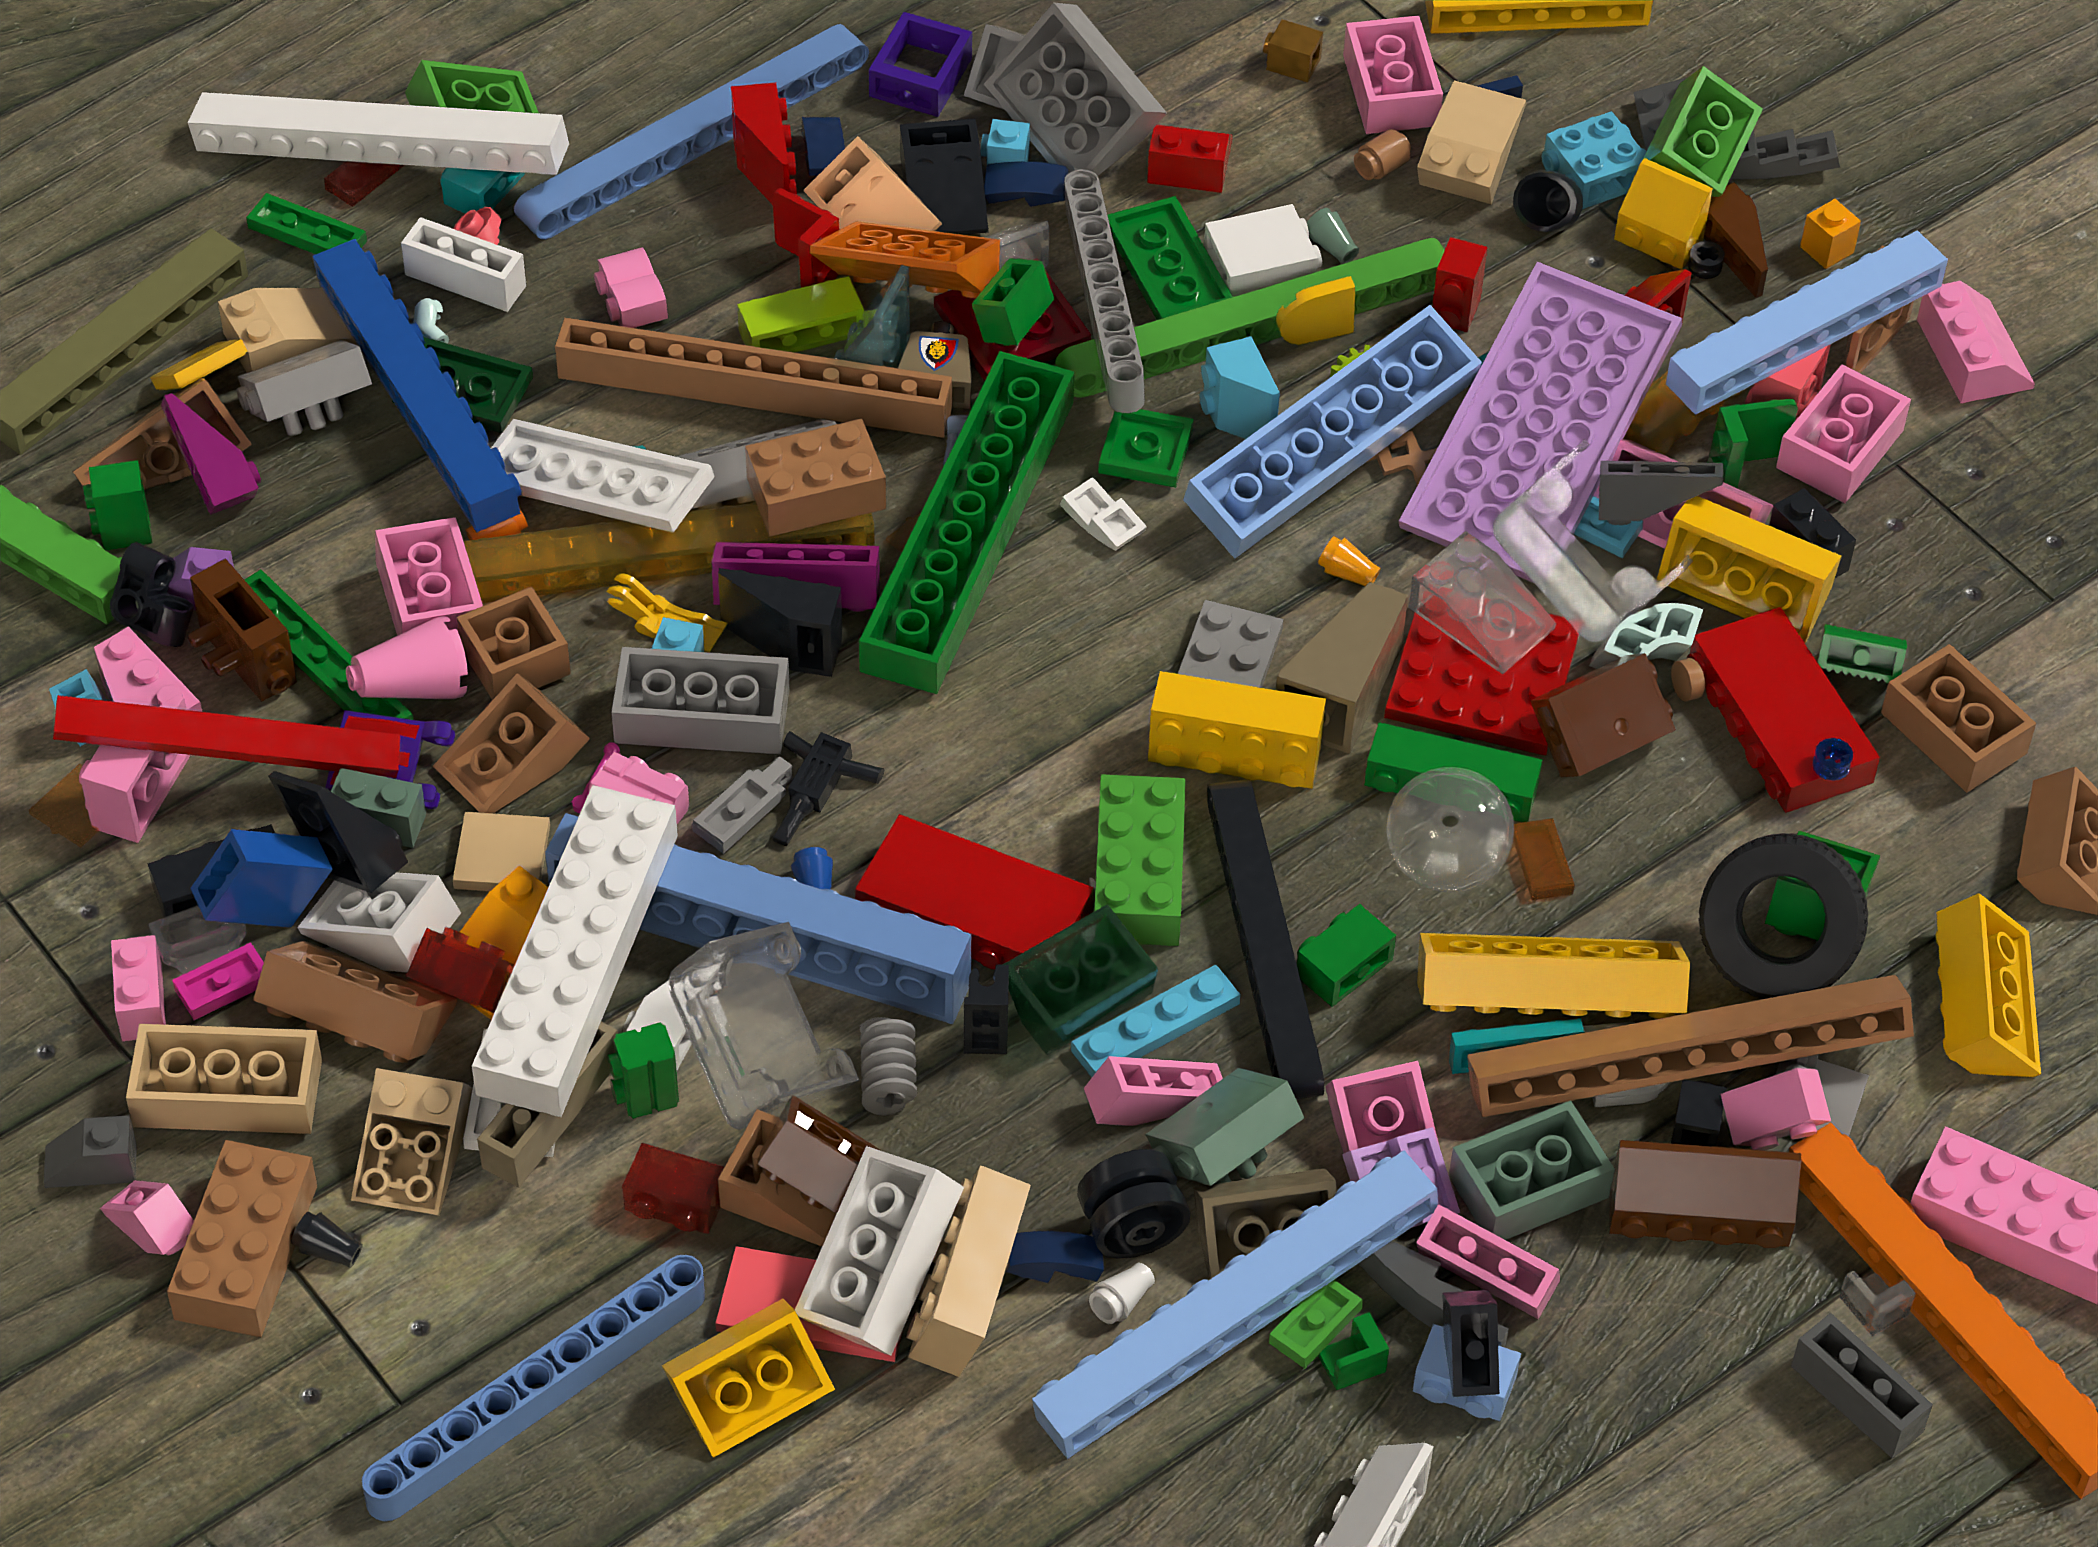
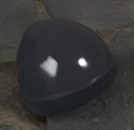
M1538 170L1528 174L1518 183L1514 191L1513 207L1521 222L1527 227L1540 232H1559L1570 228L1579 219L1583 208V196L1577 183L1565 174L1552 170Z

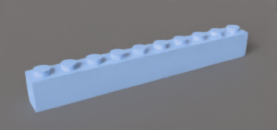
M1405 1150L1393 1158H1383L1374 1165L1369 1174L1357 1182H1347L1337 1190L1333 1198L1321 1206L1315 1205L1308 1208L1300 1215L1297 1222L1285 1230H1276L1269 1234L1262 1241L1260 1247L1246 1256H1236L1225 1266L1224 1271L1209 1281L1204 1279L1197 1282L1189 1289L1185 1297L1173 1305L1166 1304L1161 1306L1151 1315L1149 1321L1135 1330L1129 1329L1122 1332L1115 1338L1110 1347L1098 1355L1091 1354L1083 1358L1076 1365L1074 1371L1059 1381L1051 1380L1043 1385L1036 1396L1032 1398L1036 1420L1067 1459L1434 1213L1438 1206L1437 1187Z

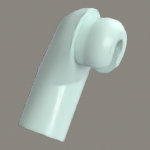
M430 298L419 301L415 306L413 323H417L423 337L448 344L449 337L435 325L436 321L441 317L437 312H443L441 303Z

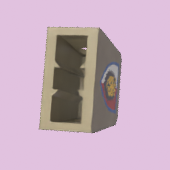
M946 321L934 322L931 325L930 332L915 331L911 333L898 369L952 377V408L970 409L971 371L968 338L964 335L954 334V327Z

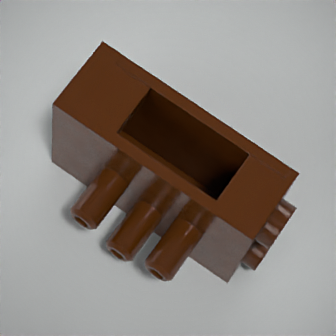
M225 558L191 576L190 581L200 628L190 632L188 640L195 648L209 641L215 646V649L202 655L201 661L204 667L208 670L213 669L215 674L220 677L235 670L261 702L275 694L286 691L291 685L297 683L288 630Z
M1645 653L1625 655L1530 700L1561 777L1581 776L1676 730L1672 721L1673 712L1671 706L1663 698L1657 684L1656 668L1647 659Z

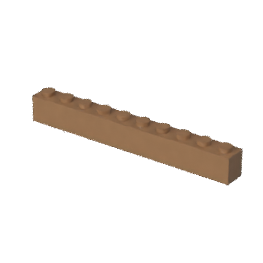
M564 318L555 345L559 379L839 422L863 419L865 426L943 438L947 429V419L952 410V377L571 318Z
M1890 975L1468 1054L1471 1093L1482 1117H1488L1570 1100L1573 1101L1913 1037L1911 997L1898 977Z

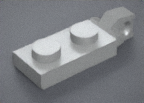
M779 756L763 772L759 769L755 771L748 769L693 819L692 831L724 854L785 796V788L793 780L792 765Z

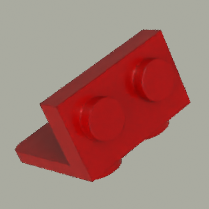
M778 188L772 194L775 241L778 246L799 256L801 288L828 280H835L839 274L810 254V245L838 231L839 218L828 210L821 209L803 200L797 194Z

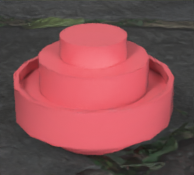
M484 207L478 211L471 210L458 220L454 229L498 245L501 218L491 207Z

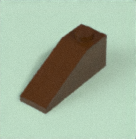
M1734 182L1726 186L1721 196H1711L1704 239L1715 242L1723 248L1725 252L1724 262L1755 298L1763 296L1768 266L1757 209L1752 198L1745 194Z

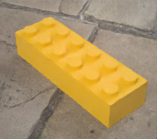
M1420 933L1417 984L1423 1005H1430V1009L1434 1011L1451 1012L1456 1010V1006H1474V1010L1477 1012L1497 1013L1500 1012V1007L1518 1008V1012L1529 1015L1542 1014L1544 1009H1561V1013L1565 1015L1584 1016L1588 1014V1010L1605 1011L1607 1016L1618 1018L1630 1017L1631 1012H1649L1650 1017L1658 1019L1675 1016V1013H1687L1690 961L1679 941Z

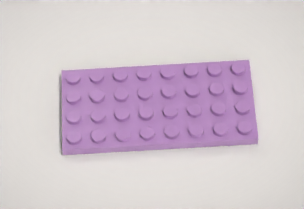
M1537 262L1400 517L1399 527L1546 588L1600 484V461H1612L1620 440H1623L1682 327V318Z

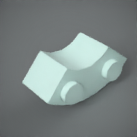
M1662 603L1632 614L1621 622L1603 641L1595 652L1589 666L1598 669L1625 655L1645 653L1649 660L1664 658L1677 661L1692 645L1703 609L1686 604Z

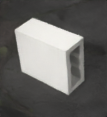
M1293 204L1205 223L1204 247L1233 297L1315 273L1317 268L1322 266L1320 250L1317 245H1312L1309 239L1306 220L1299 218Z

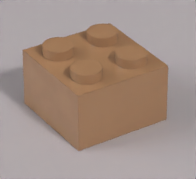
M532 587L456 617L458 633L464 648L465 657L492 700L517 673L536 688L571 674L568 643Z

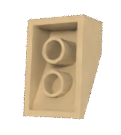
M1454 80L1429 132L1418 163L1419 185L1492 205L1526 106V100Z
M253 288L218 301L223 334L228 341L242 339L248 351L246 355L238 358L247 373L339 340L357 345L322 288Z

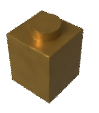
M1282 19L1275 32H1269L1264 42L1263 53L1267 54L1266 70L1308 83L1321 60L1323 32Z

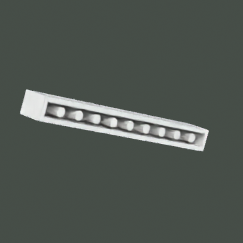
M202 92L188 121L197 151L557 175L569 146L563 116L556 114Z

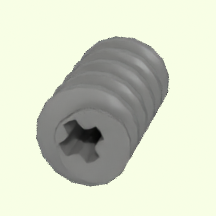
M875 1017L866 1020L860 1025L862 1105L873 1114L887 1116L902 1111L905 1104L913 1101L917 1096V1087L914 1084L916 1082V1071L914 1070L916 1067V1057L913 1055L916 1052V1045L913 1041L915 1038V1028L911 1023L904 1020Z

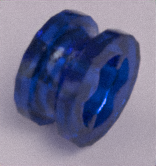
M1828 738L1819 742L1813 758L1812 766L1814 771L1820 777L1831 781L1841 780L1846 777L1850 772L1853 760L1852 748L1847 742L1837 738Z

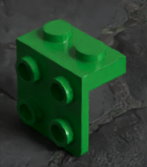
M1775 399L1767 402L1720 407L1707 463H1723L1724 483L1738 489L1745 461L1779 456L1782 437L1795 422L1798 410L1795 400Z

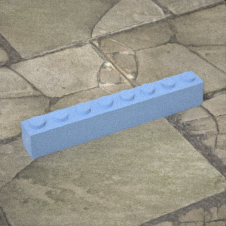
M1918 230L1903 238H1896L1888 246L1874 253L1865 254L1857 262L1843 269L1834 270L1828 277L1812 285L1803 286L1797 293L1781 301L1772 302L1764 310L1750 317L1745 316L1731 327L1719 333L1714 332L1703 341L1688 349L1684 348L1677 351L1670 357L1666 385L1696 415L1941 287L1948 259Z

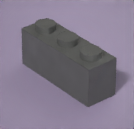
M1829 1313L1799 1338L1791 1367L1892 1459L1924 1432L1933 1404L1832 1313Z

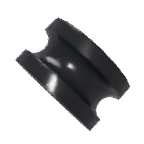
M1700 241L1691 248L1688 268L1694 276L1699 278H1715L1722 272L1725 252L1715 242Z

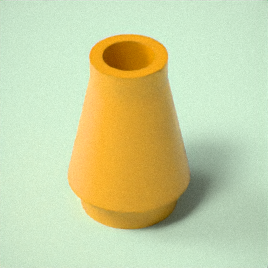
M1335 536L1328 542L1318 561V564L1325 568L1324 573L1363 585L1364 587L1369 582L1374 583L1381 571L1380 567L1372 563L1346 538L1340 540Z

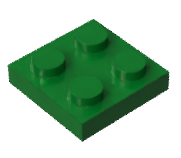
M1139 409L1132 413H1120L1114 410L1099 460L1098 473L1176 488L1192 435L1194 419Z

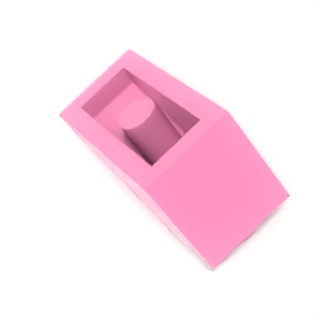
M134 1180L100 1208L107 1218L145 1252L152 1254L171 1255L185 1246L187 1236L194 1222L168 1183Z

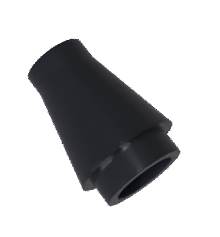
M309 1211L306 1212L298 1223L291 1240V1244L299 1247V1253L340 1263L349 1268L354 1265L363 1247L362 1243L354 1240L321 1212L317 1215Z

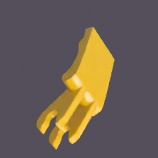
M619 574L614 580L628 585L630 588L617 585L609 587L606 591L623 600L609 598L607 602L613 608L637 620L634 627L639 633L654 639L663 617L703 625L704 652L710 653L728 624L715 620L707 614L680 608L668 602L660 595H653L638 580L628 574Z

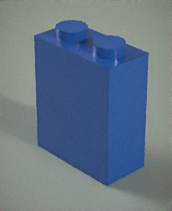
M231 829L190 889L206 921L292 927L328 877L332 867L317 837Z

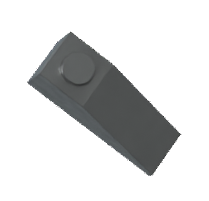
M1600 461L1599 520H1607L1612 525H1627L1631 521H1641L1723 485V463Z

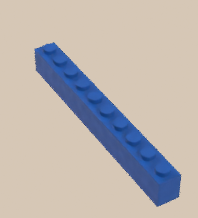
M356 239L313 255L320 286L357 345L360 346L364 356L474 530L479 532L521 514L517 497L522 495V491L517 478L513 473L506 474L505 464L499 450L496 447L490 449L488 446L489 440L483 425L480 422L474 423L472 421L473 416L469 404L464 397L458 398L456 396V387L448 372L441 373L440 363L432 347L425 348L422 332L416 322L409 323L408 312L403 301L400 298L394 300L392 297L394 294L391 284L385 274L378 275V267L372 253L369 250L364 252Z

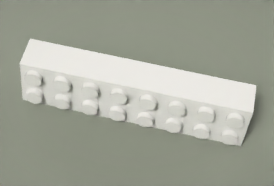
M592 785L473 1061L472 1072L476 1096L562 1117L677 839L675 805Z

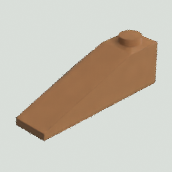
M200 378L174 394L241 451L252 445L206 379ZM161 404L72 471L83 486L91 484L89 467L138 460L144 490L192 475Z

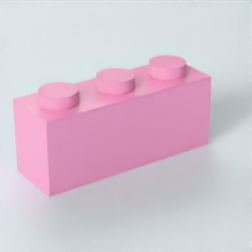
M1439 1204L1416 1243L1419 1254L1441 1263V1267L1483 1290H1488L1494 1296L1537 1319L1541 1316L1560 1282L1558 1268Z

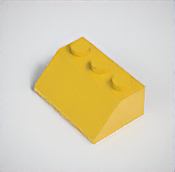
M783 1298L662 1365L683 1408L713 1458L835 1390L796 1311Z

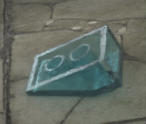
M900 266L867 306L859 322L852 323L847 336V344L844 349L837 350L834 359L898 368L910 338L908 266Z

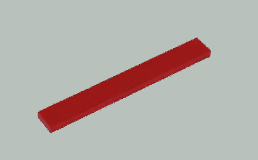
M57 695L53 740L338 772L340 768L391 778H397L399 771L400 734Z

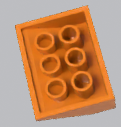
M855 221L810 245V254L839 275L853 276V281L857 283H874L876 280L889 281V286L895 288H909L914 284L925 286V290L932 293H944L948 289L961 291L962 296L977 298L999 271L1000 240Z

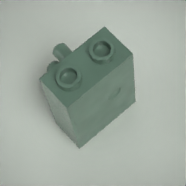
M1237 1068L1145 1135L1152 1149L1164 1153L1170 1160L1175 1175L1211 1186L1213 1184L1231 1182L1228 1173L1235 1168L1241 1178L1249 1179L1253 1177L1257 1171L1254 1163H1261L1268 1156L1264 1147L1304 1119V1116L1287 1080Z

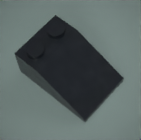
M273 771L268 775L300 836L318 838L332 867V871L327 878L372 893L408 863L401 849L403 842L393 828L384 825L322 786L277 771Z

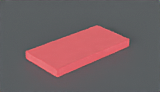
M736 1246L715 1323L716 1331L723 1332L782 1298L795 1310L816 1260ZM799 1318L815 1349L895 1362L901 1335L892 1356L856 1344Z

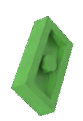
M1333 1280L1300 1302L1269 1334V1344L1305 1369L1362 1310V1299Z

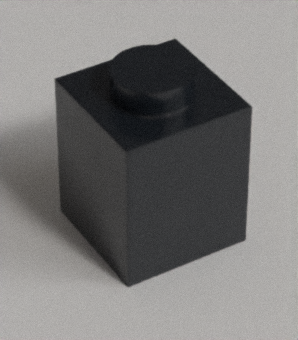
M1682 1080L1671 1144L1716 1147L1723 1114V1103L1720 1094L1725 1093L1727 1087L1716 1086L1707 1081Z

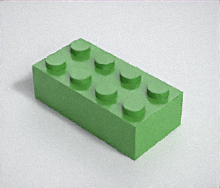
M1101 774L1093 942L1179 946L1185 778Z

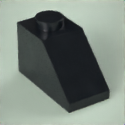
M1488 1290L1442 1293L1444 1343L1453 1397L1500 1394L1496 1301Z

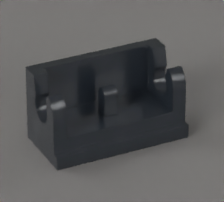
M996 965L993 976L995 982L991 986L979 984V971L977 968L971 971L969 975L968 997H964V1054H1007L1009 965Z

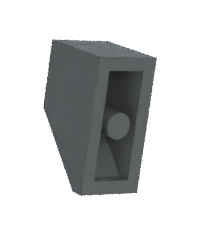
M130 1115L84 1118L48 1143L45 1147V1188L132 1183L136 1180L137 1143Z

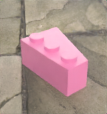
M129 626L94 647L101 681L109 701L159 707L175 695L184 697L187 710L202 712L200 701Z

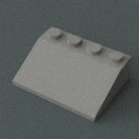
M1053 2L984 83L986 88L1014 121L1030 123V141L1046 161L1066 166L1068 173L1079 169L1093 171L1097 176L1143 141L1167 114L1082 10L1073 4Z

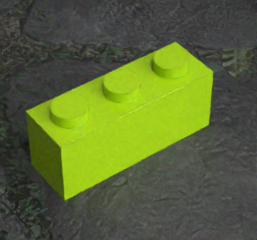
M849 276L737 304L738 329L744 344L747 346L796 353L864 335V308Z

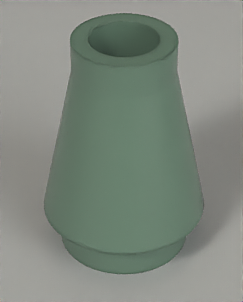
M1323 208L1313 214L1307 221L1309 239L1337 258L1341 264L1352 261L1359 253V248L1353 242L1338 212H1332L1329 208Z

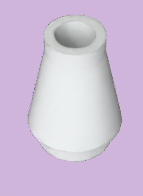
M1136 1263L1131 1268L1097 1283L1089 1297L1092 1311L1100 1320L1108 1324L1124 1321L1147 1289L1154 1284L1155 1278L1152 1271L1145 1264Z

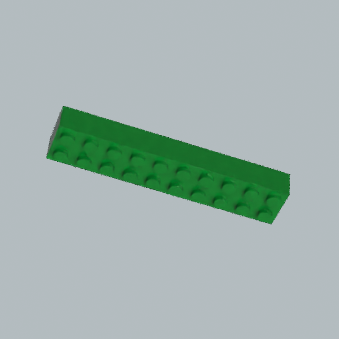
M999 351L859 640V670L861 673L938 694L1073 405L1075 371Z

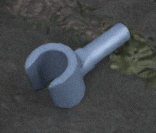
M952 415L948 417L947 447L943 465H945L968 415Z

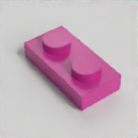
M250 942L173 979L174 990L193 1020H196L256 991L264 962Z

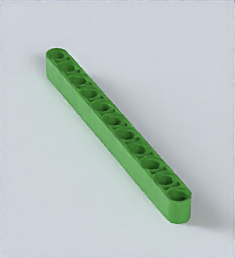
M1428 238L1136 326L1134 331L1143 365L1144 379L1206 361V349L1210 346L1250 336L1255 345L1281 338L1282 336L1276 323L1279 309L1282 305L1286 308L1297 299L1296 293L1311 286L1351 276L1355 285L1354 315L1434 291L1437 267L1445 249L1437 239ZM1095 339L1068 347L1057 356L1055 361L1057 367L1075 371L1074 397L1083 398L1106 391Z

